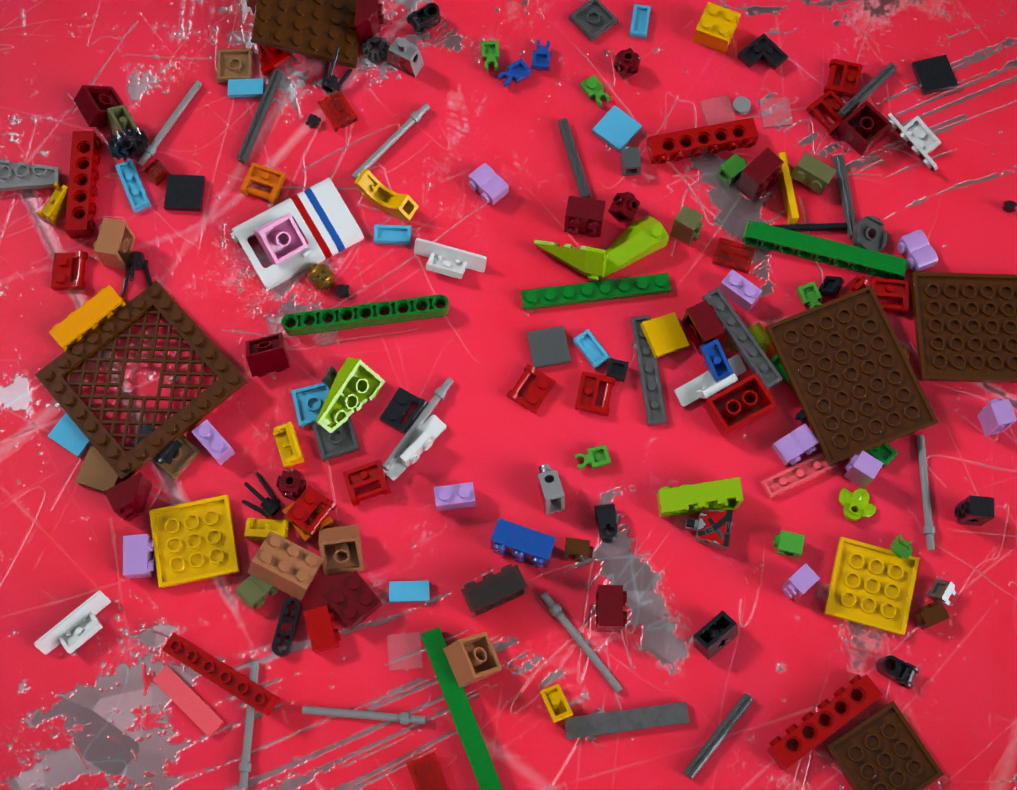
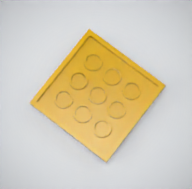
M228 495L149 510L159 588L240 572Z
M840 537L823 614L904 636L920 558L911 555L908 559L900 558L892 550Z

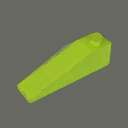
M647 215L633 222L606 250L608 262L604 278L667 246L669 235L660 221Z
M534 240V244L538 249L587 276V279L592 281L604 279L608 262L606 250L588 246H581L578 249L571 244H565L563 247H560V244L556 242Z
M348 357L336 375L316 423L328 433H332L347 421L351 414L359 411L363 404L376 397L385 380L360 359Z

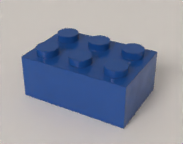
M498 518L490 541L491 549H494V553L502 556L506 553L513 556L512 559L523 562L526 560L531 562L533 567L542 569L543 567H548L556 538Z

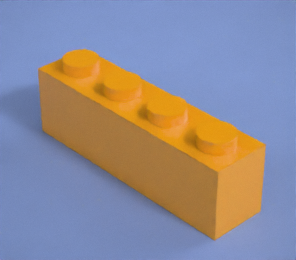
M108 285L102 288L92 299L86 300L79 309L71 312L61 323L55 324L49 333L66 351L126 304L115 290Z

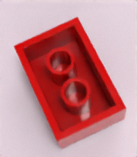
M757 373L708 398L703 407L722 437L726 438L773 412L777 404Z

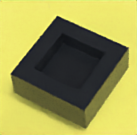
M826 276L819 288L820 294L823 296H837L844 280L841 277Z
M610 358L606 376L624 382L629 362Z

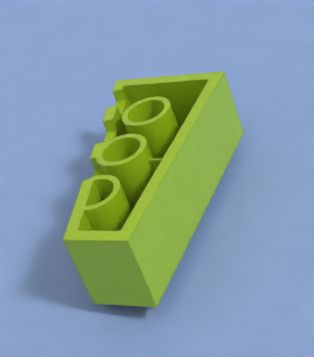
M740 477L698 484H684L674 488L672 486L661 487V490H658L656 494L659 517L697 514L700 510L738 509L744 500Z

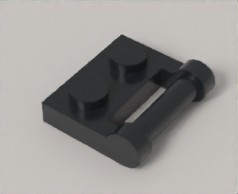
M399 387L379 419L381 422L405 435L423 409L428 405V402ZM412 404H416L417 406L414 409L411 416L409 417V419L407 420L406 424L401 425L400 423L402 422L405 415L411 408Z

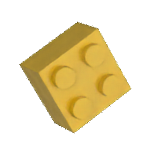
M708 2L696 27L693 42L726 53L738 26L741 14Z

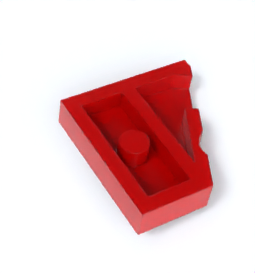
M257 44L263 76H266L292 58L288 51Z

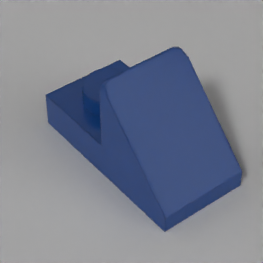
M717 338L699 346L705 359L703 364L716 382L733 374Z

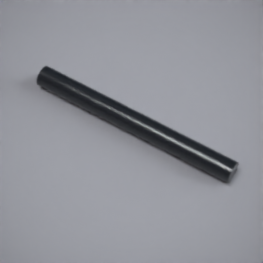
M846 223L772 225L796 232L847 229Z

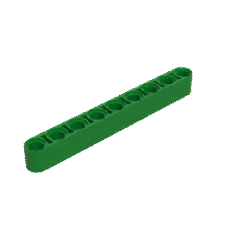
M748 221L746 223L742 241L748 245L884 279H905L908 261L901 257L756 221Z
M439 294L285 315L282 318L281 324L287 335L300 336L444 317L449 313L450 308L448 298ZM440 303L445 304L443 308L436 307ZM420 306L427 307L423 311L418 310ZM403 308L408 309L405 313L399 312ZM389 311V314L381 315V312ZM365 313L371 314L367 318L362 317V315ZM345 316H352L350 320H343ZM327 318H333L329 323L324 322ZM308 321H314L312 325H306ZM290 323H296L295 326L291 328L287 327Z
M440 627L420 634L480 790H503L463 686L459 687L443 650L447 645Z

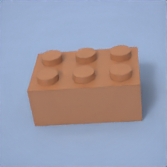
M270 531L251 561L247 573L302 600L324 558Z

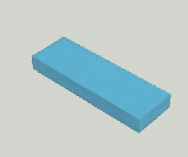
M130 159L115 165L134 213L151 207L133 160Z

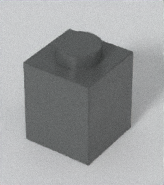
M628 146L621 148L619 158L622 176L640 175L641 160L639 147Z

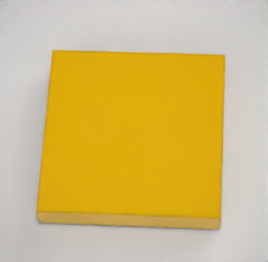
M675 312L644 321L640 324L655 358L690 346Z

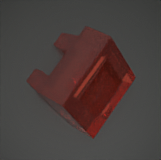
M157 159L143 171L156 186L170 174Z

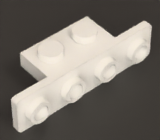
M890 112L888 117L889 121L893 124L892 127L894 129L898 128L902 132L899 134L905 142L910 141L913 145L911 149L917 156L921 154L925 158L923 160L924 164L929 169L933 168L936 171L938 166L928 154L938 147L941 141L918 115L903 127Z
M416 238L414 254L429 258L426 270L462 279L466 268L482 273L485 271L486 256L421 238Z
M736 354L727 359L733 374L716 382L709 371H706L675 389L674 393L681 406L685 407L699 398L708 399L716 395L718 391L731 387L738 380L737 376L746 371L740 356Z
M432 414L422 424L388 471L384 469L385 474L392 481H395L410 464H414L419 459V455L424 450L426 451L432 446L433 441L447 428L446 424L436 415Z
M97 591L35 641V647L47 655L61 643L64 649L71 654L103 628L96 614L111 603L110 599L102 591Z

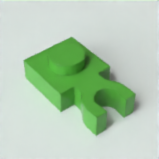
M499 41L481 42L482 61H485V71H488L489 65H494L495 71H498L497 60H500Z
M595 75L580 83L581 90L589 99L595 98L598 107L602 106L600 99L603 98L606 102L610 101V96L603 92L605 87Z
M815 281L797 287L796 291L803 306L808 305L809 309L821 305L819 301L822 299V296Z
M606 444L587 449V454L578 453L574 455L575 460L582 459L584 461L583 464L577 465L578 470L584 469L590 464L592 469L611 464Z
M899 533L891 542L890 548L896 556L908 559L913 551V547L910 546L912 541H906L902 537L903 535Z

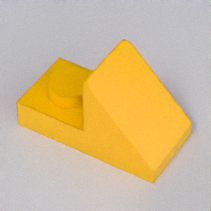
M559 683L540 691L553 723L573 715Z

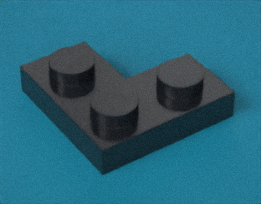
M764 33L740 51L737 56L748 68H751L763 59L774 70L788 59V56Z

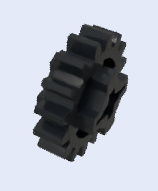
M130 127L127 130L123 128L122 132L116 131V136L111 135L112 140H108L109 145L107 146L113 158L116 157L117 160L123 158L126 161L127 158L133 159V156L139 157L140 152H145L144 148L148 147L147 142L149 140L143 130L140 131L139 128L134 130L133 127Z

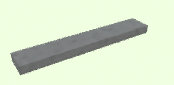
M717 287L702 296L701 299L703 301L707 300L709 305L714 307L717 319L722 321L725 326L726 335L754 374L757 373L766 389L768 390L781 382L783 378L720 289Z
M650 315L631 317L647 426L667 424L657 358L654 357L640 326L642 322L650 320Z
M686 702L564 719L567 740L690 723Z

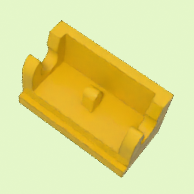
M57 182L53 185L55 191L44 209L37 211L39 219L55 226L67 207L68 187L65 185L60 187Z
M290 421L273 428V434L284 469L305 462L292 422Z
M247 518L244 536L248 540L264 541L268 533L272 531L288 539L289 521L284 519Z

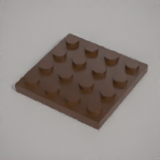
M894 701L825 746L853 790H922L944 775Z

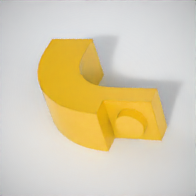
M363 169L354 182L363 192L361 195L367 201L395 218L410 220L419 207L408 194H399L385 187L368 169Z

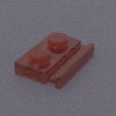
M340 90L325 97L321 102L320 100L317 101L335 132L358 121L356 114Z
M720 237L712 264L748 274L756 247Z
M435 752L406 763L415 790H448Z

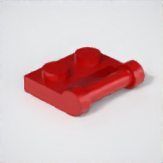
M839 59L830 60V72L827 85L824 87V93L832 90L836 95L853 98L857 94L863 65ZM837 69H843L840 84L836 86L834 83Z
M829 90L806 108V111L809 114L812 113L827 129L826 132L832 135L839 128L841 121L844 120L838 115V112L845 103L832 90ZM820 106L835 123L831 124L817 108Z
M78 251L77 253H54L51 288L53 290L85 289L84 274L88 253L84 251ZM74 261H78L76 281L73 282Z
M883 278L870 279V285H872L877 298L901 300V304L880 303L884 311L908 314L909 281Z
M527 364L513 389L509 390L506 395L514 402L536 414L556 381L536 370L532 365ZM530 375L535 377L524 396H519L518 393Z
M582 371L575 409L596 413L601 416H609L610 396L616 379ZM599 383H604L605 387L601 406H596Z
M380 460L343 472L353 506L359 505L361 501L378 495L391 493ZM377 482L381 484L378 488L356 494L357 489Z
M308 485L284 518L309 536L314 537L318 527L330 511H334L337 504ZM320 503L323 504L324 508L311 525L305 524Z

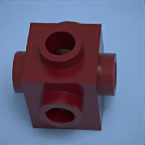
M631 47L617 53L614 68L623 80L638 73L640 57L636 52L634 53Z
M630 192L616 193L608 212L619 222L632 221L637 213L640 202Z
M289 469V471L283 470L282 475L278 476L276 486L283 497L289 499L299 498L306 489L307 482L303 475L300 474V471Z

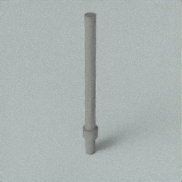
M196 80L154 140L145 148V152L137 162L139 166L143 167L148 159L154 156L157 151L156 148L202 86L200 81Z
M425 103L417 112L414 111L409 116V119L351 177L356 180L363 169L370 168L408 129L422 119V116L430 109V106Z
M448 377L443 385L436 389L433 393L434 397L382 465L383 469L388 471L439 401H443L447 395L446 392L454 382L453 379Z
M918 435L916 439L925 524L923 526V535L926 536L927 551H934V535H936V531L932 521L924 435Z
M547 592L543 593L540 597L550 608L549 612L553 617H557L615 692L618 693L623 687L562 612V607L558 603L556 604Z
M251 661L250 680L258 683L259 662ZM248 704L242 761L239 762L238 770L240 771L239 789H247L248 776L252 767L250 756L255 708Z
M304 705L302 708V714L391 721L400 722L401 725H409V723L425 724L426 716L410 715V712L397 714Z

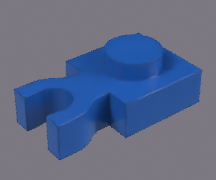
M537 40V50H533L531 69L549 71L551 52L548 51L550 49V41H547L546 46H541L540 40Z
M520 58L507 66V72L498 74V79L500 81L504 78L507 79L504 81V87L506 88L513 80L518 83L531 75V70Z

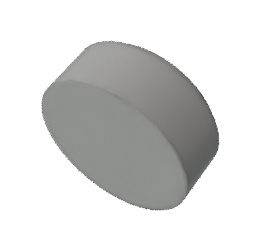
M737 97L733 102L732 109L738 115H745L750 110L751 102L746 97Z

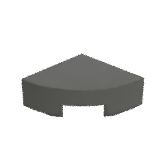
M333 366L326 370L321 380L330 389L337 374Z

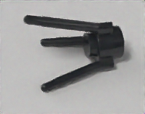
M340 46L337 47L330 71V62L326 61L321 87L329 93H334L335 90L339 91L341 85L352 72V69H349L339 82L337 81L338 78L333 75L341 49Z
M131 252L129 254L121 297L125 295L129 276L130 281H133L135 271L142 270V267H144L148 285H152L148 260H144L145 255L141 252Z
M257 472V478L271 499L269 497L265 499L249 483L245 482L244 485L262 501L260 505L262 509L246 500H242V503L258 511L264 517L269 516L272 518L281 509L279 504L281 501L276 498L263 477Z

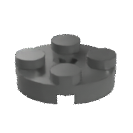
M867 216L857 220L853 227L852 243L860 248L877 252L883 249L888 240L887 231L884 232L882 227L884 225L883 222L875 216Z

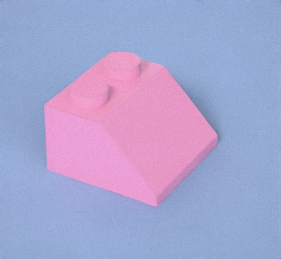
M290 213L271 220L253 230L272 264L277 265L308 247Z

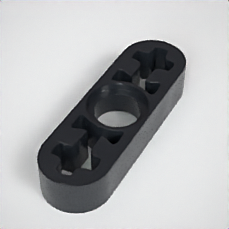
M288 598L282 605L272 642V651L279 657L287 656L293 645L302 611V605L296 598ZM292 602H295L294 605L297 607V610H293L291 614L292 617H295V620L288 617L284 618L285 614L289 616L290 610L287 606L292 605ZM284 622L292 623V630L288 633H284L281 629ZM280 634L284 637H290L289 640L285 638L284 645L287 646L286 650L283 649L281 652H279V649L276 648L277 645H281L283 640L281 637H279Z

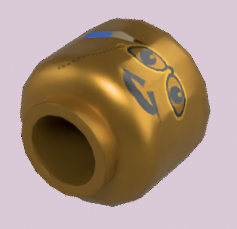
M315 263L308 269L310 273L307 279L316 290L326 291L335 283V274L326 264L318 265Z

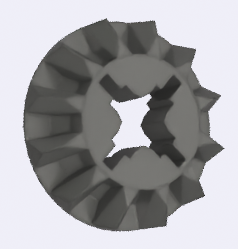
M371 35L369 39L365 38V42L362 44V53L368 60L380 61L387 56L388 49L390 48L389 43L379 35L377 37ZM372 45H374V46H377V45H378L379 49H378V50H377L376 48L373 49V48H372Z

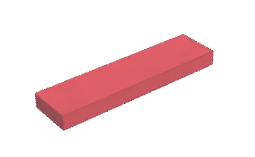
M821 452L762 480L760 484L770 500L837 468L839 465L837 463L828 466Z
M166 665L152 679L208 737H211L225 722L169 665Z

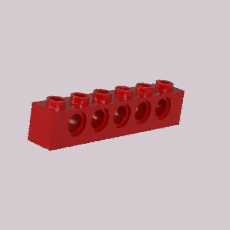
M752 117L650 136L647 139L646 147L651 164H664L667 161H681L688 157L697 158L704 154L713 155L720 151H733L742 147L750 148L756 145L759 135Z
M73 131L65 219V231L70 238L92 237L93 231L96 228L94 214L97 213L95 197H98L96 183L99 181V172L97 169L101 161L99 149L102 147V142L95 131Z
M176 633L172 634L162 649L167 654L267 716L270 715L280 699Z
M858 674L849 681L851 684L846 689L844 687L839 688L833 693L835 697L832 700L828 701V699H825L817 705L819 710L815 713L808 712L801 718L803 720L802 723L798 726L794 723L785 730L787 733L782 738L777 736L769 742L771 746L767 751L782 771L787 770L883 695L867 674L862 677ZM852 691H856L859 694L858 701H854L851 698ZM836 703H840L843 706L842 714L835 710ZM820 715H824L827 718L828 723L826 726L820 724ZM805 727L809 728L812 732L810 739L803 735ZM789 739L795 742L796 748L794 751H790L787 748V741Z

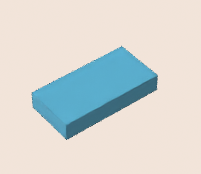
M634 4L629 37L647 38L651 6Z
M263 78L228 79V98L262 97L264 94Z
M375 224L374 244L411 245L412 227L409 225Z
M589 329L573 338L574 344L594 370L610 360L611 357Z
M389 582V602H430V582Z

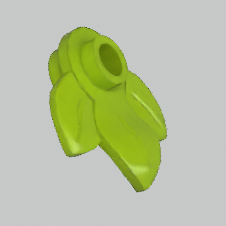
M846 488L841 489L839 502L844 507L843 513L847 520L857 521L861 517H871L875 513L876 507L869 503L870 495L866 489L859 488L853 493Z

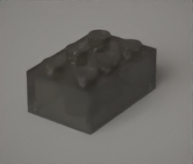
M512 564L501 568V572L495 575L492 572L483 576L482 581L477 583L471 581L465 584L464 589L461 590L471 617L474 618L527 594V585L518 565L512 566Z

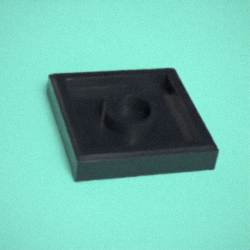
M946 55L915 61L911 65L923 95L953 89L958 86Z
M168 174L164 209L202 211L205 176Z

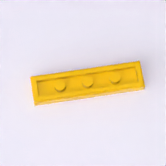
M780 152L778 157L784 163L781 168L782 172L778 177L788 224H796L799 219V213L786 153Z

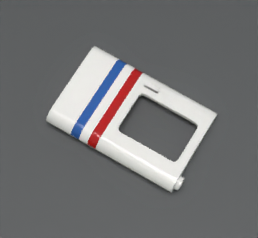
M329 177L232 228L233 232L230 233L235 244L239 242L267 291L306 271L315 263L319 264L365 239ZM290 213L308 241V247L277 265L273 264L263 268L249 245L248 239L255 235L253 230L271 220Z

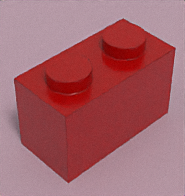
M328 605L303 611L313 652L319 653L339 647L338 641H341L339 630L334 628L333 622L336 621L334 610H330Z

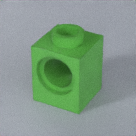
M734 154L720 165L717 174L730 187L740 179L742 170L748 166L744 158Z
M781 530L773 539L774 553L799 558L802 555L805 535Z

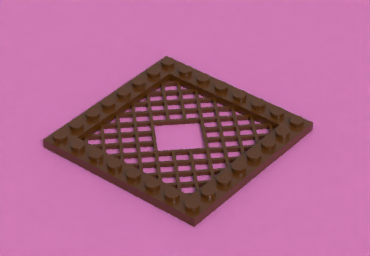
M157 281L35 374L123 481L134 475L155 458L156 454L171 441L181 437L248 383L245 377ZM148 315H157L156 323H147ZM161 315L168 323H160ZM144 316L143 322H137ZM133 326H142L141 334H132ZM146 327H155L154 335H145ZM159 327H168L167 335H158ZM172 327L179 335H171ZM129 328L128 334H122ZM118 338H127L126 346H117ZM131 338H140L139 347L130 346ZM144 339H153L152 347H143ZM157 339H166L165 347H156ZM170 339H179L178 347H169ZM114 340L113 346H106ZM183 340H184L190 347H182ZM103 350H112L111 358H102ZM116 350H125L124 358H115ZM129 350L138 351L137 359H128ZM142 351H151L150 359H141ZM155 351H164L163 359H154ZM168 351H177L176 359H167ZM181 351L190 352L189 360H180ZM98 352L97 358H91L94 354ZM194 352L201 360H193ZM88 362H96L95 370H86ZM101 362H110L108 370H99ZM114 362H123L121 371L112 370ZM127 362L162 363L157 396H121ZM166 363H175L174 372H165ZM83 364L82 370H75ZM179 364H188L187 372H178ZM192 364H201V371L191 372ZM205 364L209 367V369H210L213 373H211V372H204V370H205ZM72 374H81L80 382H71ZM85 374H94L93 382H84ZM98 374H107L106 383H97ZM112 374L120 375L119 383H110ZM164 376H173L172 384H163ZM177 376H186L185 384H176ZM190 376H200L198 385H189ZM203 377H213L212 385H202ZM71 386H79L77 394ZM83 386H92L90 395H81ZM96 386L105 387L104 395H95ZM109 387H118L117 395H108ZM162 388H171L170 397L161 396ZM175 388H184L183 397H174ZM188 388L198 389L197 396L187 397ZM81 399H89L88 407ZM94 399H103L101 408L92 407ZM107 399H116L114 408H105ZM120 399L129 400L128 408H119ZM133 400H142L141 409L132 408ZM147 400H156L154 409H145ZM160 400L169 401L168 409H158ZM173 401H182L181 409H172ZM92 411L100 412L99 420ZM105 412H114L112 421L103 420ZM118 412H127L125 421H116ZM131 412L140 413L139 421H130ZM144 413H153L152 422L143 421ZM167 413L166 422H156L157 414ZM143 423L153 428L159 426L153 432L150 431V434H139ZM102 424L111 425L110 433ZM115 425H125L123 434L114 433ZM129 425H138L137 434H127ZM113 437L122 438L121 446ZM136 437L134 447H125L127 438ZM139 437H146L138 443Z

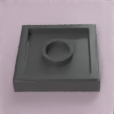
M590 0L569 15V20L591 42L618 22V19L599 0Z
M564 326L527 332L530 354L535 369L571 363Z
M350 416L347 421L332 433H328L317 423L312 424L323 462L360 450Z

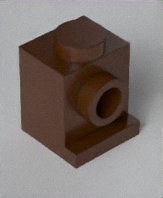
M566 537L563 561H567L568 558H572V561L584 562L588 558L592 559L593 547L590 546V540Z
M940 599L919 608L920 613L913 616L916 624L922 630L950 618Z

